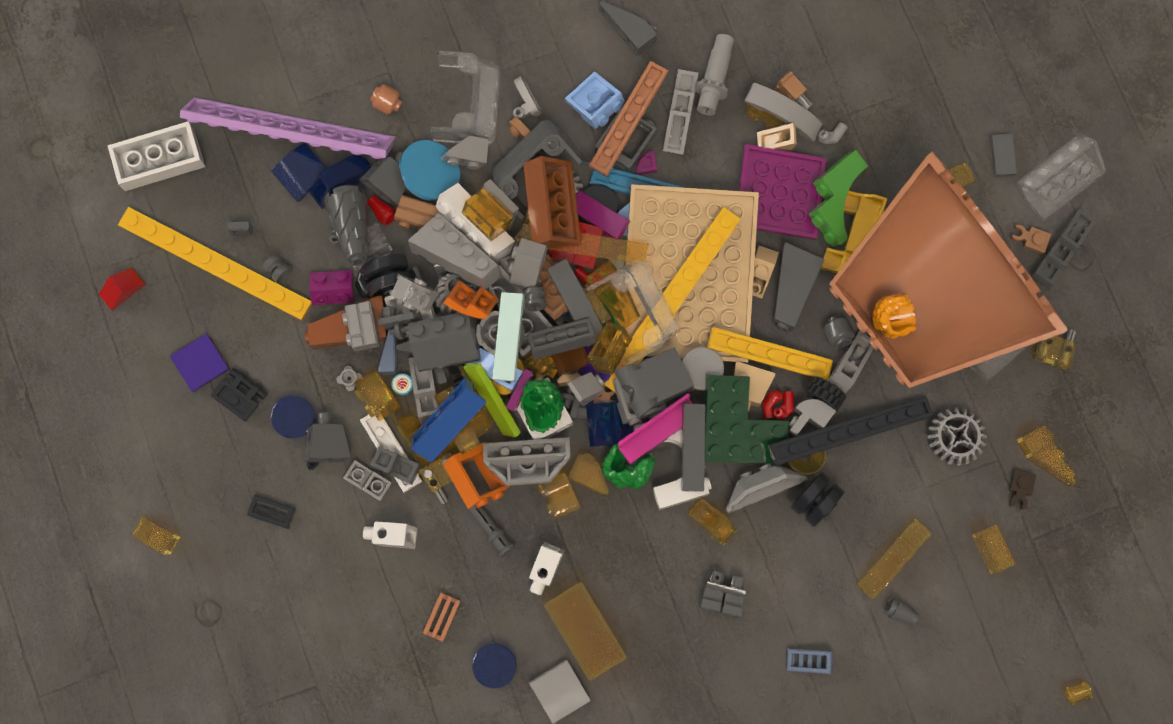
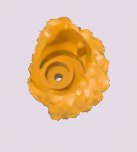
M898 293L884 296L875 304L872 315L874 328L880 330L885 337L893 339L899 336L903 337L916 330V314L913 312L915 308L910 303L911 299L908 298V295Z

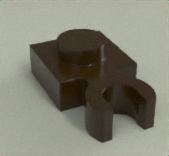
M1017 469L1013 470L1009 491L1015 492V494L1009 500L1010 507L1015 505L1016 500L1021 502V510L1027 507L1025 495L1032 496L1036 474Z

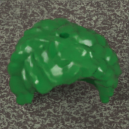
M528 381L527 385L523 387L520 407L524 410L526 423L531 431L545 433L550 428H555L557 421L561 419V413L564 410L563 398L560 396L561 393L555 384L550 381Z
M615 444L602 463L603 475L618 488H642L650 479L655 456L648 452L630 465L619 451L618 445Z

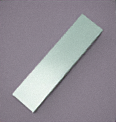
M501 292L493 380L513 382L516 380L524 294Z

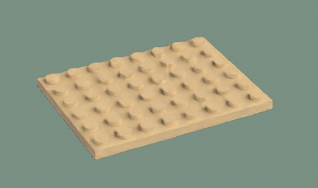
M631 184L630 223L628 225L620 354L723 207L741 220L645 356L654 357L675 347L679 357L683 359L694 348H707L712 327L750 337L759 192ZM715 351L719 354L722 361L748 363V359Z

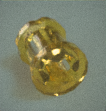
M1085 680L1081 681L1079 685L1063 688L1065 698L1071 706L1084 699H1093L1092 690Z

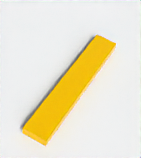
M712 327L707 348L810 377L818 376L825 381L829 379L833 363L831 359Z

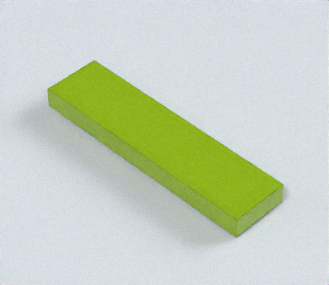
M467 363L463 368L479 395L486 400L485 405L503 436L517 437L521 432L483 366L478 363Z

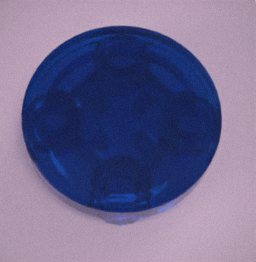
M292 395L280 399L274 405L271 412V422L274 429L281 436L289 439H296L306 435L308 428L315 421L313 407L300 396Z
M488 644L482 647L476 653L472 663L475 678L479 683L488 688H500L507 685L513 679L517 668L514 654L510 649L501 644Z

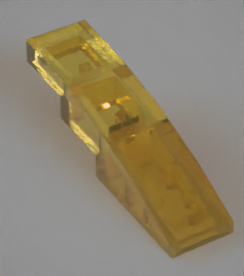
M915 518L862 577L857 586L874 599L917 552L918 548L932 535V532Z

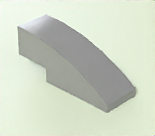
M413 357L408 359L420 425H423L439 407L433 369L419 372Z

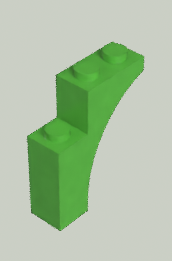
M857 150L846 154L813 182L817 193L825 200L808 215L814 226L819 228L826 242L832 247L843 244L848 239L844 225L846 196L853 181L868 167Z

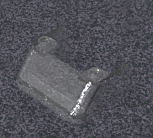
M437 51L440 66L458 67L465 74H473L470 113L461 112L455 115L452 121V128L431 126L433 141L461 142L470 135L489 139L488 144L493 142L497 129L501 77L499 67L469 52Z
M632 261L586 286L587 291H590L610 280L613 287L620 292L635 288L654 326L646 330L642 337L645 348L625 358L626 363L631 364L661 348L678 335L680 325L645 261Z

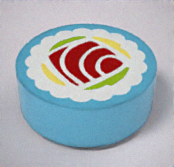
M398 374L392 380V389L398 395H408L413 389L412 379L407 374Z

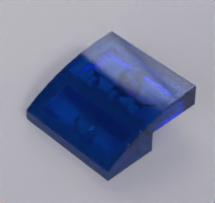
M306 143L294 149L271 170L297 202H300L313 188H318L332 174Z
M619 401L586 404L590 447L618 445V442L634 432L633 426H630L629 423L623 424L617 407Z

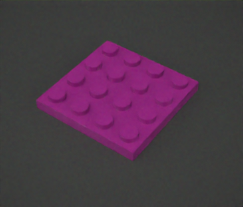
M748 144L744 145L738 191L759 192L756 230L810 240L817 239L818 228L814 226L808 214L822 201V196L817 193L813 182L825 173L827 158Z

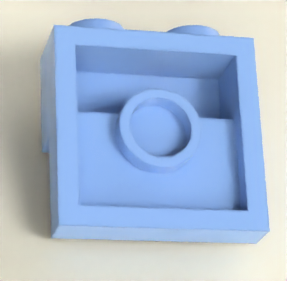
M595 71L565 98L566 103L575 109L582 119L594 129L599 126H605L609 117L614 112L618 113L625 103L622 93Z

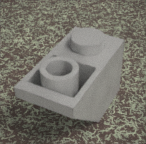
M469 135L441 156V161L447 162V165L450 166L465 165L468 169L478 170L487 163L489 139Z

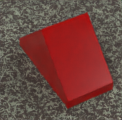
M130 268L109 276L99 296L113 311L146 284L134 269Z

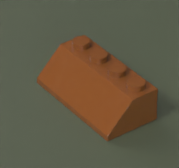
M540 156L523 163L532 241L546 245V248L580 245L572 162Z

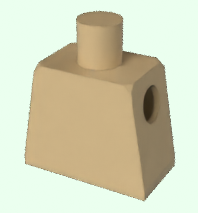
M736 361L733 376L750 377L748 412L751 405L760 406L775 377V373Z

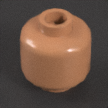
M382 84L380 87L376 86L370 98L372 107L386 115H390L393 110L397 112L402 102L399 99V91L386 84Z

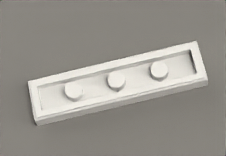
M379 409L360 419L377 449L381 446L409 459ZM418 474L412 485L395 478L404 493L422 483Z

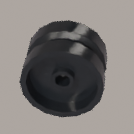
M390 254L367 262L361 267L363 278L366 281H370L366 287L370 298L381 295L383 298L390 296L389 292L393 290L398 280L396 278L398 274L413 279L412 274L406 271L409 267L406 255Z
M823 472L808 485L791 505V508L797 514L804 513L809 506L812 508L805 517V521L812 527H815L823 518L829 515L845 493L837 484L833 485L825 493L824 489L830 483V478Z

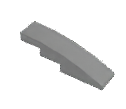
M678 69L663 151L682 155L684 153L695 86L698 79L697 72Z

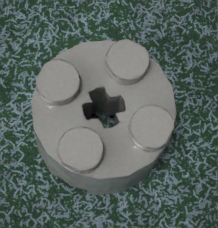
M499 311L490 312L488 317L482 319L480 324L477 325L476 330L478 343L491 354H495ZM522 322L519 348L523 345L525 336V329Z

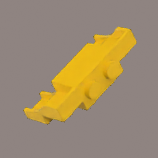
M848 191L844 213L854 216L848 239L843 251L831 248L826 249L823 258L824 262L820 269L835 274L839 272L883 214L887 198Z

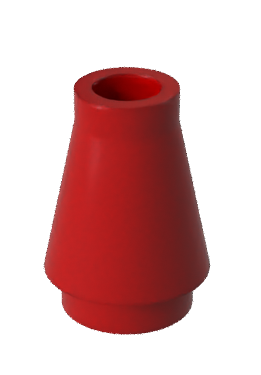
M376 195L368 200L367 204L380 224L388 226L394 221L395 209L379 199Z

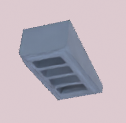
M389 331L378 367L380 375H397L396 334L390 335Z
M788 649L787 671L832 674L833 651ZM795 654H799V667H794ZM804 654L808 655L807 667H804ZM813 655H817L816 668H813ZM822 655L826 656V668H822Z

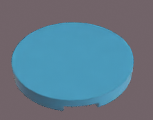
M431 140L417 141L408 146L400 157L399 169L404 185L411 193L424 200H438L441 193L459 183V166L447 165V162L441 161V156L449 149Z

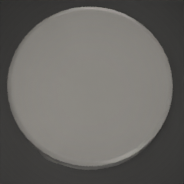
M694 348L682 360L694 384L693 390L705 391L706 375H723L724 364L721 357L710 348Z

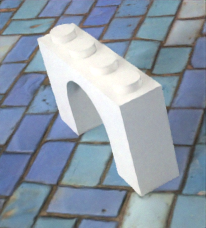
M645 423L634 426L633 430H637ZM682 429L664 442L674 443L682 449ZM682 477L674 482L654 487L652 491L658 510L709 495V490L712 489L709 478L704 477V491H681Z

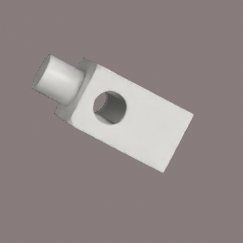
M375 522L374 527H364L363 539L372 540V544L379 546L415 549L418 528L402 523Z
M546 542L541 546L529 576L530 579H533L530 587L531 592L542 595L545 585H551L565 550ZM541 568H545L548 571L547 575H543L540 572Z

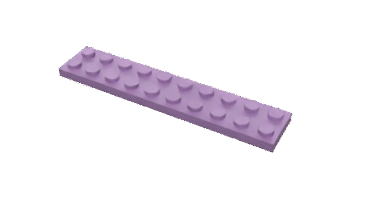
M196 97L180 110V118L187 119V121L192 123L204 122L212 127H228L232 131L245 130L253 135L265 134L273 139L285 138L294 143L306 142L314 147H330L334 151L347 150L355 155H371L375 159L386 158L395 144V136Z

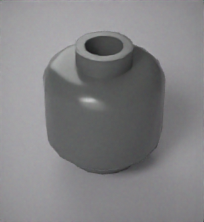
M831 317L824 327V333L831 346L842 349L852 344L855 333L847 318Z

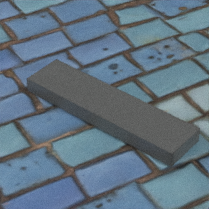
M683 404L681 491H704L705 404Z

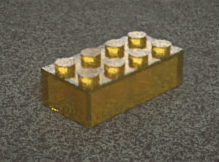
M579 582L544 604L589 681L627 658L582 582Z

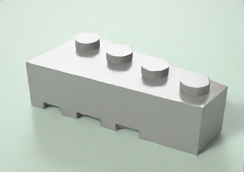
M439 213L408 240L412 253L425 257L427 261L444 267L450 273L454 272L460 275L462 279L478 287L482 286L487 289L500 277L498 264Z
M499 265L500 277L488 289L490 293L499 298L496 304L500 310L501 292L523 294V291L516 284L510 283L511 277ZM524 298L522 323L525 329V336L519 351L521 356L526 359L532 354L527 334L552 328L553 326L540 311L526 310L525 303L527 300Z

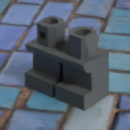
M713 571L709 581L705 584L699 608L741 617L746 594L744 578L732 576L729 587L722 585L725 573Z

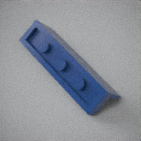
M464 378L410 438L411 450L428 461L433 462L486 404V400L473 391L471 381Z

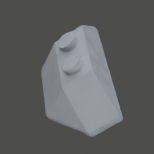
M569 437L483 443L484 465L506 486L551 483L571 458Z
M771 463L760 467V472L752 474L751 471L739 476L740 480L734 486L725 508V513L727 515L803 484L808 479L805 475L781 465L772 466Z

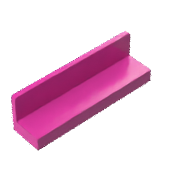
M689 393L618 442L619 451L630 465L682 429L683 404H693L690 401Z

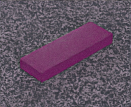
M579 190L576 195L578 215L621 240L630 220Z

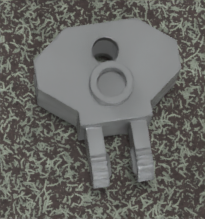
M398 274L396 277L398 280L389 294L404 302L403 306L414 311L415 308L429 312L438 292L426 286L427 283L421 279L415 278L413 280Z

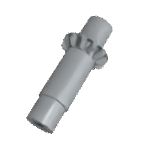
M718 34L716 36L704 79L697 81L695 91L700 95L697 111L701 114L714 115L718 101L727 97L728 88L725 87L724 81L734 39L729 35Z

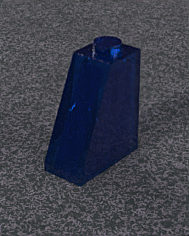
M353 154L319 171L310 194L320 208H325V196L328 192L329 196H331L334 188L344 185L356 186L361 183L359 180L370 169L368 161L361 155Z

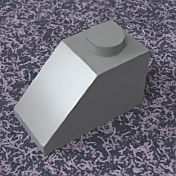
M590 372L569 382L568 386L581 405L585 406L604 393L602 387L605 384L599 375L594 377Z

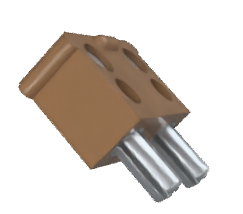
M789 71L781 78L773 89L807 110L812 105L804 95L807 89L795 77L792 71Z

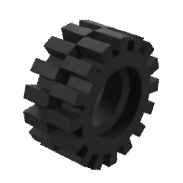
M814 376L805 389V393L810 398L826 403L836 412L847 397L841 389L836 388L834 384L818 376Z

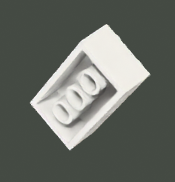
M189 121L108 145L118 185L124 191L205 167L195 129Z

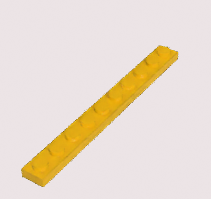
M130 207L127 208L118 224L121 228L303 321L312 305L310 300Z
M722 208L614 362L613 373L609 380L604 383L605 386L615 392L612 381L617 379L614 370L627 365H638L643 360L741 220L739 217L726 208Z

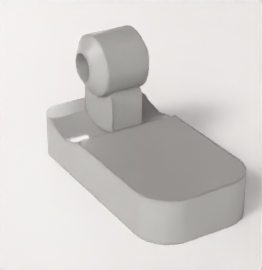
M522 76L515 79L514 83L526 103L514 109V117L522 120L529 114H532L534 117L543 114L526 80Z

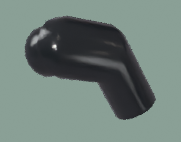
M360 268L355 287L360 296L370 299L366 288L368 283L363 278Z

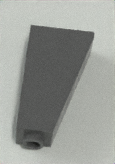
M786 242L781 251L772 322L776 324V328L785 332L794 329L824 262L823 258Z

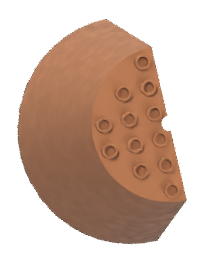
M934 152L926 156L830 282L832 287L829 288L836 299L840 297L844 302L843 308L849 316L854 315L857 319L856 325L862 333L867 331L871 336L870 344L876 351L880 349L883 353L882 359L889 368L893 366L897 372L895 376L902 385L906 384L909 388L1060 335L1068 330L1044 295L1039 298L1037 294L1041 292L1040 288L957 180L953 183L951 182L954 177ZM898 293L902 295L907 294L908 298L911 299L910 303L915 308L913 312L916 314V330L903 337L899 336L894 339L885 337L880 330L874 328L872 315L875 304L884 296Z

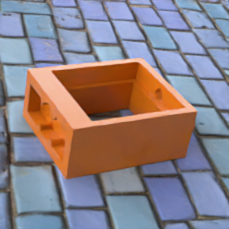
M483 443L459 452L443 463L468 509L474 506L481 508L489 503V499H492L493 502L504 496L503 492L510 487L506 486L484 465ZM473 460L491 490L480 496L462 466Z

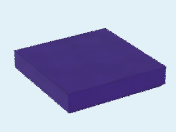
M208 334L201 336L170 356L192 392L197 391L230 370Z

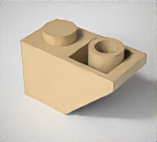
M762 246L758 247L754 262L753 296L763 298L779 252Z

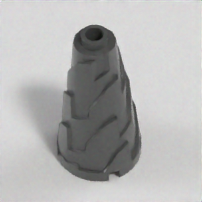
M339 186L333 189L331 196H329V192L325 196V209L329 214L334 231L342 246L345 259L353 266H361L368 256L366 193L364 190L360 192L357 186Z

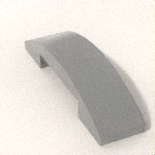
M757 83L752 84L744 101L761 112L767 111L787 124L794 123L797 129L796 133L811 142L815 141L822 126L818 118L795 101Z

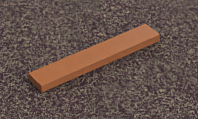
M652 61L649 62L589 164V168L608 177L669 70Z

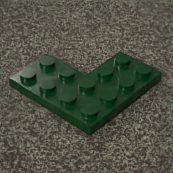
M706 375L705 462L774 464L768 446L788 439L789 421L748 419L749 376Z

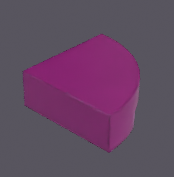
M654 150L647 152L640 159L636 170L637 175L657 172Z

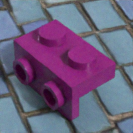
M353 270L311 272L309 293L312 305L353 303Z

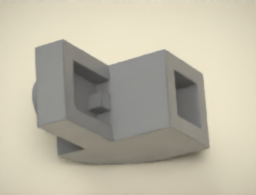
M805 400L794 409V412L799 417L795 415L789 423L791 429L788 434L796 437L806 422H809L817 429H822L836 410L820 400Z

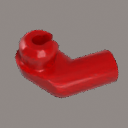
M794 391L783 392L784 403L773 411L776 419L784 420L794 412Z

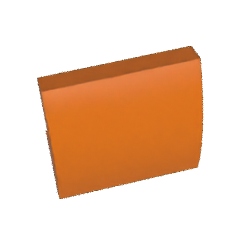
M458 280L443 303L462 314L486 319L499 298L482 286L476 292Z

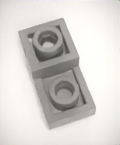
M353 460L343 476V479L381 501L391 485L390 481Z

